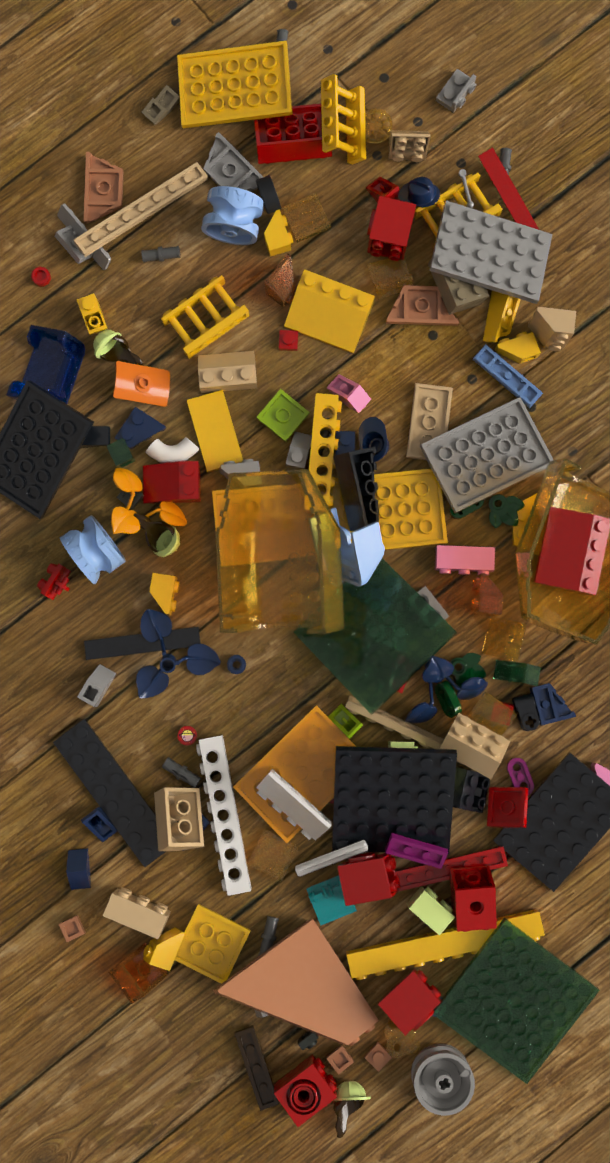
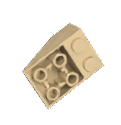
M390 130L389 159L397 162L403 160L421 162L426 160L430 133L428 131Z

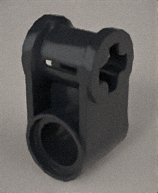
M532 693L513 697L512 703L521 729L524 731L537 729L539 718ZM528 718L529 720H533L531 728L530 725L525 724V721H527Z

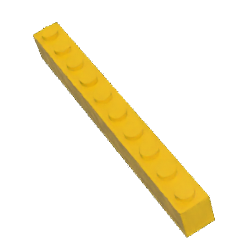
M534 909L496 918L497 928L457 932L456 927L445 929L440 936L436 932H430L346 951L351 978L362 980L366 979L367 975L374 973L375 976L384 975L387 973V970L394 969L397 972L405 970L406 966L410 965L420 967L424 966L425 962L433 961V963L442 962L444 958L452 956V959L463 957V954L468 952L479 954L483 952L482 949L486 948L497 950L502 948L504 944L514 946L521 944V941L526 939L529 941L540 940V936L545 935L540 912Z

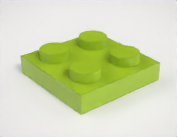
M280 389L256 418L284 442H287L310 412Z

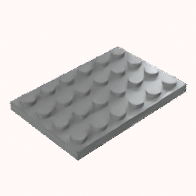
M446 200L429 271L537 304L540 298L552 234Z
M521 397L420 445L454 513L556 464Z

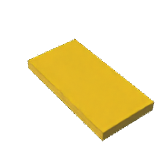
M223 390L188 399L187 404L207 473L219 470L220 466L224 465L223 463L227 461L242 463L243 457Z

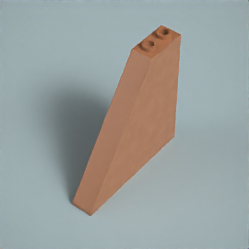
M313 919L301 924L213 990L217 995L342 1045H354L360 1040L359 1036L361 1034L372 1031L375 1028L374 1024L379 1021Z

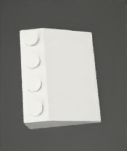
M273 769L256 787L259 790L257 793L264 800L270 799L273 802L272 807L279 813L283 811L288 816L286 819L293 826L298 824L303 829L301 833L309 840L311 838L314 840L318 839L332 826L331 821Z

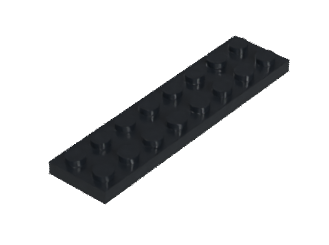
M83 719L53 742L144 867H147L166 852L158 851L156 814L86 719Z

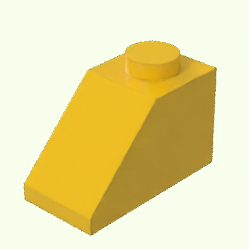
M175 927L161 934L159 939L154 938L150 940L149 945L144 949L143 959L150 965L170 971L185 933Z

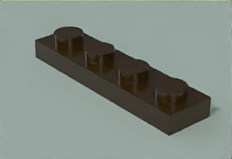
M254 1025L236 1031L234 1034L260 1111L278 1105L279 1101L274 1095V1085Z

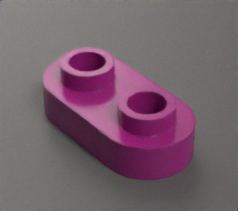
M521 758L510 759L507 763V772L513 787H520V784L525 782L526 788H528V795H530L534 790V783L526 762ZM514 764L519 765L520 768L518 771H514Z

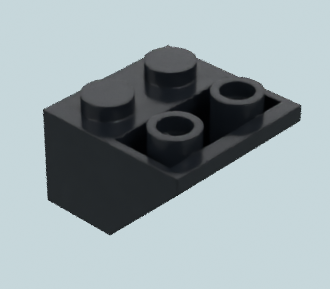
M456 767L453 807L483 813L490 779L476 771Z

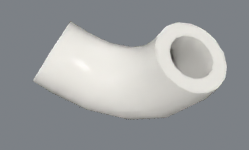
M187 437L173 446L166 445L159 439H156L148 447L146 454L160 463L187 461L197 453L199 448Z

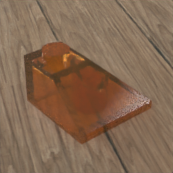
M287 253L265 281L266 295L282 307L287 303L290 304L295 295L292 260L289 253Z

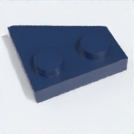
M135 407L115 436V439L129 449H133L141 442L152 438L153 435L164 431L166 426Z
M550 683L530 688L536 704L539 726L576 717L574 711L568 708L564 699L556 693V690Z

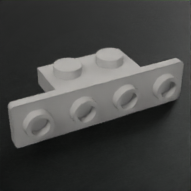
M65 203L62 204L57 216L66 227L56 232V239L78 264L92 257L103 270H106L111 261L107 251L101 247L84 257L74 244V239L88 230L74 215L73 211Z

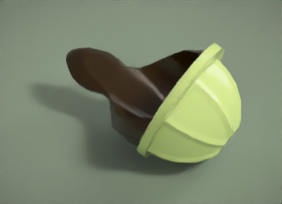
M103 330L94 339V355L97 358L112 362L125 360L128 363L143 365L141 358L130 351L128 342L119 332Z
M134 513V516L140 522V528L145 530L148 546L156 555L166 557L177 551L180 546V535L176 527L163 521L152 522L146 515Z
M355 1081L343 1082L336 1090L337 1098L333 1100L335 1101L333 1109L337 1115L335 1124L337 1138L344 1136L347 1130L348 1116L361 1108L364 1100L371 1099V1096H366L364 1088Z

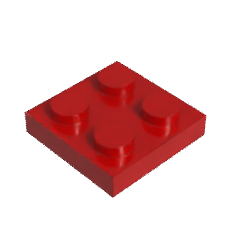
M489 787L487 826L491 828H527L528 788Z

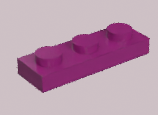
M391 833L385 853L442 869L448 855V849Z

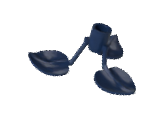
M153 609L145 610L141 618V633L149 642L160 640L163 656L160 661L159 670L153 665H147L142 667L137 673L136 683L139 698H149L163 692L169 684V676L166 673L174 671L175 666L184 660H187V669L195 675L207 674L220 665L221 661L217 653L211 647L201 643L191 645L187 651L188 656H184L179 660H176L172 654H167L163 637L171 633L172 621L163 612Z
M431 656L430 661L425 664V669L422 673V679L429 683L430 702H422L416 705L405 718V722L423 723L435 716L437 708L433 706L432 682L438 683L446 678L456 690H459L456 695L461 700L475 698L485 690L488 682L481 677H472L465 680L461 686H458L449 677L454 671L452 663L445 659Z

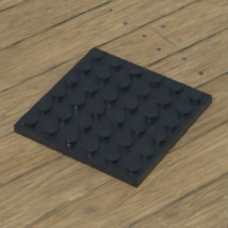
M336 746L332 851L365 840L368 845V851L366 852H385L391 833L446 848L449 854L457 750Z

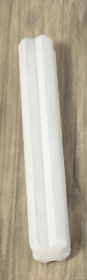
M362 840L296 865L295 871L298 876H303L368 851L367 842Z

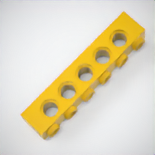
M316 393L305 510L326 511L329 507H333L334 496L330 495V488L335 486V477L332 476V469H336L333 454L334 450H338L339 439L335 438V431L340 430V420H337V412L341 413L342 401H338L339 395ZM330 411L333 414L332 418H323V412ZM323 430H328L331 436L323 438L320 433ZM325 448L329 451V455L321 457L318 453L319 450ZM320 467L327 469L328 473L325 476L317 474V470ZM318 486H323L326 492L323 495H318L315 489Z

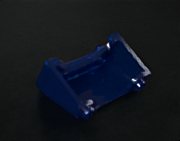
M31 325L27 334V341L34 349L22 382L15 380L10 384L6 396L17 400L26 381L31 380L67 404L85 354V346L83 342L66 331Z

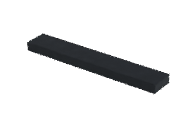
M199 627L172 630L168 636L163 637L165 650L189 648L193 644L201 643ZM142 634L84 641L86 660L162 651L159 639L155 642H149Z

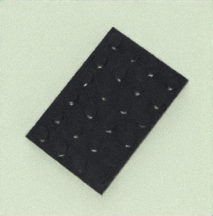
M31 380L26 381L0 432V493L37 518H43L94 421Z
M569 752L528 798L527 828H502L493 841L500 847L504 846V850L554 892L610 829V785Z

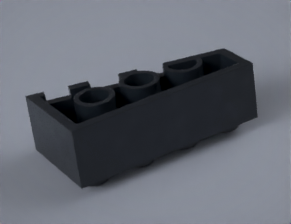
M376 446L333 456L350 531L379 522L378 500L375 499V492L378 490L377 482H374V471H377V466L373 461Z

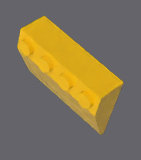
M304 269L284 327L354 354L374 304L375 296Z

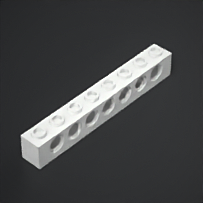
M223 735L200 739L199 744H196L198 756L202 755L203 763H200L201 774L206 777V782L203 783L205 794H209L210 802H207L208 812L213 814L214 821H211L212 833L216 832L217 836L214 844L216 852H220L221 860H218L219 871L224 873V879L221 880L223 891H227L228 896L250 892L252 887ZM211 751L218 755V759L214 763L210 762L207 758L208 753ZM213 771L221 773L220 781L215 782L211 779ZM217 790H222L225 793L224 800L218 801L215 799L214 794ZM222 809L226 810L229 814L226 820H221L218 817V812ZM224 829H229L232 832L231 839H224L222 837ZM229 848L234 849L236 852V857L233 859H229L225 855V851ZM232 868L238 869L240 876L232 878L229 875V870Z

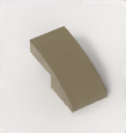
M166 85L156 99L152 98L141 113L156 125L180 102V96Z

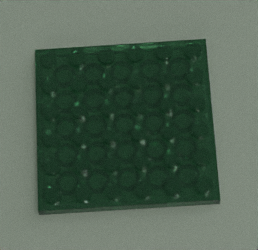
M383 558L366 584L358 587L345 582L294 631L296 636L371 715L430 660L431 656H434L457 634Z
M504 917L443 996L441 1003L433 1009L435 1011L433 1015L528 1084L600 990Z

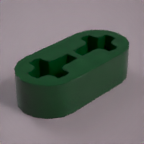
M484 500L479 501L478 506L473 504L461 511L462 515L455 514L451 507L449 513L454 519H462L480 509Z
M448 681L435 685V694L445 715L453 718L458 713H461L462 707L452 685Z

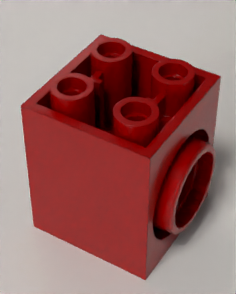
M379 196L377 208L372 210L367 235L370 237L367 253L374 257L384 256L392 261H403L416 204Z
M374 852L359 854L348 858V860L337 866L345 906L392 898L399 891L400 879L395 875L394 870L396 868V861L394 856L392 857L390 854L382 853L375 855Z
M489 865L451 868V908L455 916L454 921L457 932L497 928L496 888Z
M415 968L378 1003L405 1036L412 1029L416 1031L434 1014L435 1011L433 1009L441 1003L440 991L434 985L430 987L426 982L428 979L420 969L416 971Z
M313 1054L274 1084V1095L297 1127L337 1098L336 1080L331 1074L327 1075L324 1070V1063L319 1057L315 1058Z

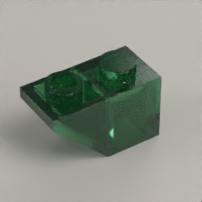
M496 660L493 679L538 686L541 667L526 663Z

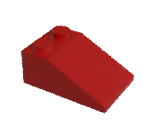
M177 461L144 465L143 503L153 504L161 503L162 501L173 503L201 502L199 462Z

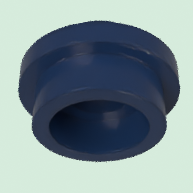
M233 655L227 661V668L233 674H240L246 668V661L240 655ZM235 661L240 662L239 668L233 667Z

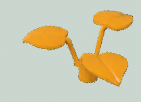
M115 468L113 473L115 485L124 492H130L131 496L126 508L115 507L111 513L113 534H134L140 530V522L134 516V513L137 512L129 509L135 492L142 490V482L130 470ZM162 501L159 505L160 508H156L146 514L147 517H150L155 513H160L161 520L173 526L187 525V520L182 510L173 502Z

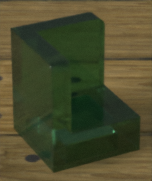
M123 438L106 446L117 468H123L135 462Z

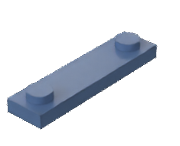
M486 344L473 358L479 366L517 398L521 397L527 407L531 408L543 394Z

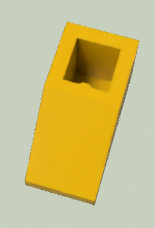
M280 209L275 211L264 232V240L270 257L291 251V244L293 243L291 232L287 233L285 227L288 226L286 217L281 215Z
M94 293L77 299L89 335L108 329Z
M522 332L511 340L509 338L502 339L495 348L496 353L519 364L536 359L541 353L533 332L528 334L527 332Z
M152 573L149 592L164 613L171 616V613L175 612L176 609L174 595L179 591L180 582L177 581L176 576Z

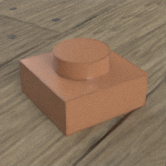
M78 915L59 924L66 942L86 933Z
M377 1041L364 1055V1058L379 1072L392 1058V1055Z
M342 1044L326 1056V1059L338 1075L354 1063L353 1058Z

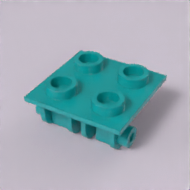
M339 875L306 888L320 926L357 911L355 905L345 906Z

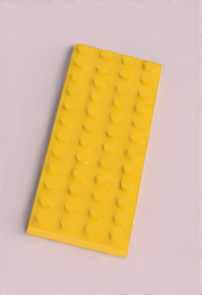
M432 469L374 474V482H377L378 490L375 492V499L378 500L379 526L385 550L448 543L442 488ZM335 478V486L330 488V495L334 496L333 507H329V509L337 508L340 526L349 530L338 478ZM308 481L212 491L219 567L317 557L309 517L324 511L305 510ZM318 486L315 492L318 495H323L326 489L323 486Z

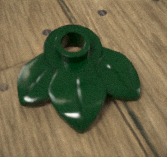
M500 494L492 496L489 500V508L491 510L489 521L494 528H498L503 522L509 526H517V511L525 507L523 501L515 496L506 498ZM498 500L502 502L500 507L495 506V502Z
M467 653L462 658L456 657L450 661L454 666L452 675L455 676L458 686H461L465 680L472 677H486L484 668L478 664L481 659L479 654ZM458 663L462 665V668L459 670L455 668V665Z

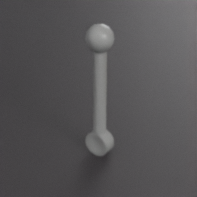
M461 169L458 175L462 177L468 201L467 207L473 208L474 203L471 201L465 178L466 170Z

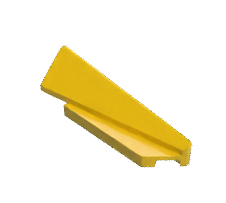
M492 290L483 341L496 343L500 337L510 334L520 299Z

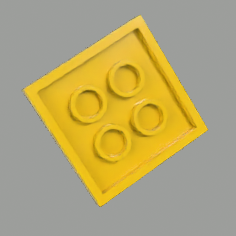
M198 904L184 932L185 935L175 961L222 984L228 979L251 930Z

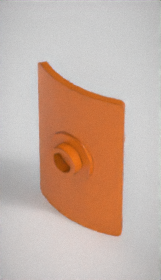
M116 361L114 398L167 406L170 390V371Z

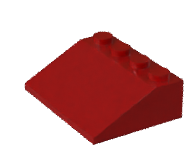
M321 104L292 106V115L254 120L258 164L332 157V151L327 153L322 151Z
M549 507L534 583L583 595H596L610 531V519L594 514Z

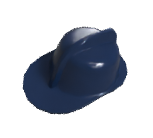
M417 177L400 189L398 197L401 201L416 204L418 207H429L439 200L440 190L427 177Z
M369 417L360 425L359 443L360 450L376 446V453L373 454L374 462L379 461L387 454L390 445L387 439L385 424L377 417Z

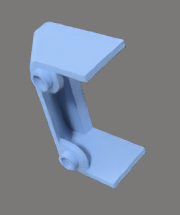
M335 507L309 517L317 560L321 570L358 587L366 584L384 556L385 547L382 543L379 522H374L350 532L348 529L340 526L337 508Z

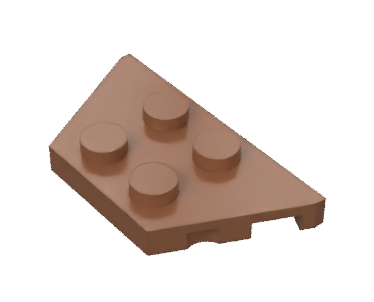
M86 152L85 224L117 211L123 205V169L109 164L104 159L93 156L90 152Z
M404 285L386 319V324L457 326L459 321L455 318L454 314H448L438 286Z

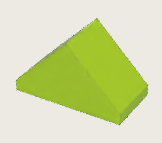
M342 704L328 716L349 739L363 726Z

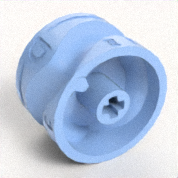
M217 186L211 188L208 192L207 201L213 206V212L203 217L202 232L224 243L235 245L254 244L257 241L259 227L253 223V219L262 216L263 200L252 192L236 187Z
M90 515L83 521L84 529L82 532L70 530L61 536L60 540L84 575L93 584H96L100 571H107L110 574L125 563L126 560L105 529L93 515Z

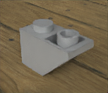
M245 459L242 463L227 461L223 463L224 465L220 466V474L239 488L261 486L262 484L259 461H254L253 459Z
M99 664L87 679L77 698L93 707H98L117 673Z

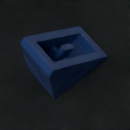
M101 807L96 808L81 819L82 823L101 842H104L118 831Z
M88 848L68 850L66 873L71 890L91 888Z

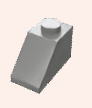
M300 432L294 433L286 461L287 469L305 472L312 435Z

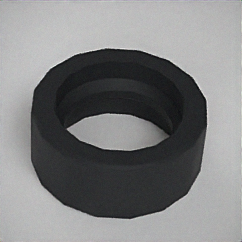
M270 175L257 179L256 184L267 214L279 209L281 210L280 201Z

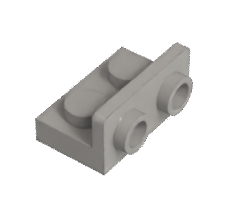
M456 69L436 97V101L454 113L457 108L463 106L466 101V95L474 91L477 85L475 83L476 76L473 74L472 77H469L459 69Z

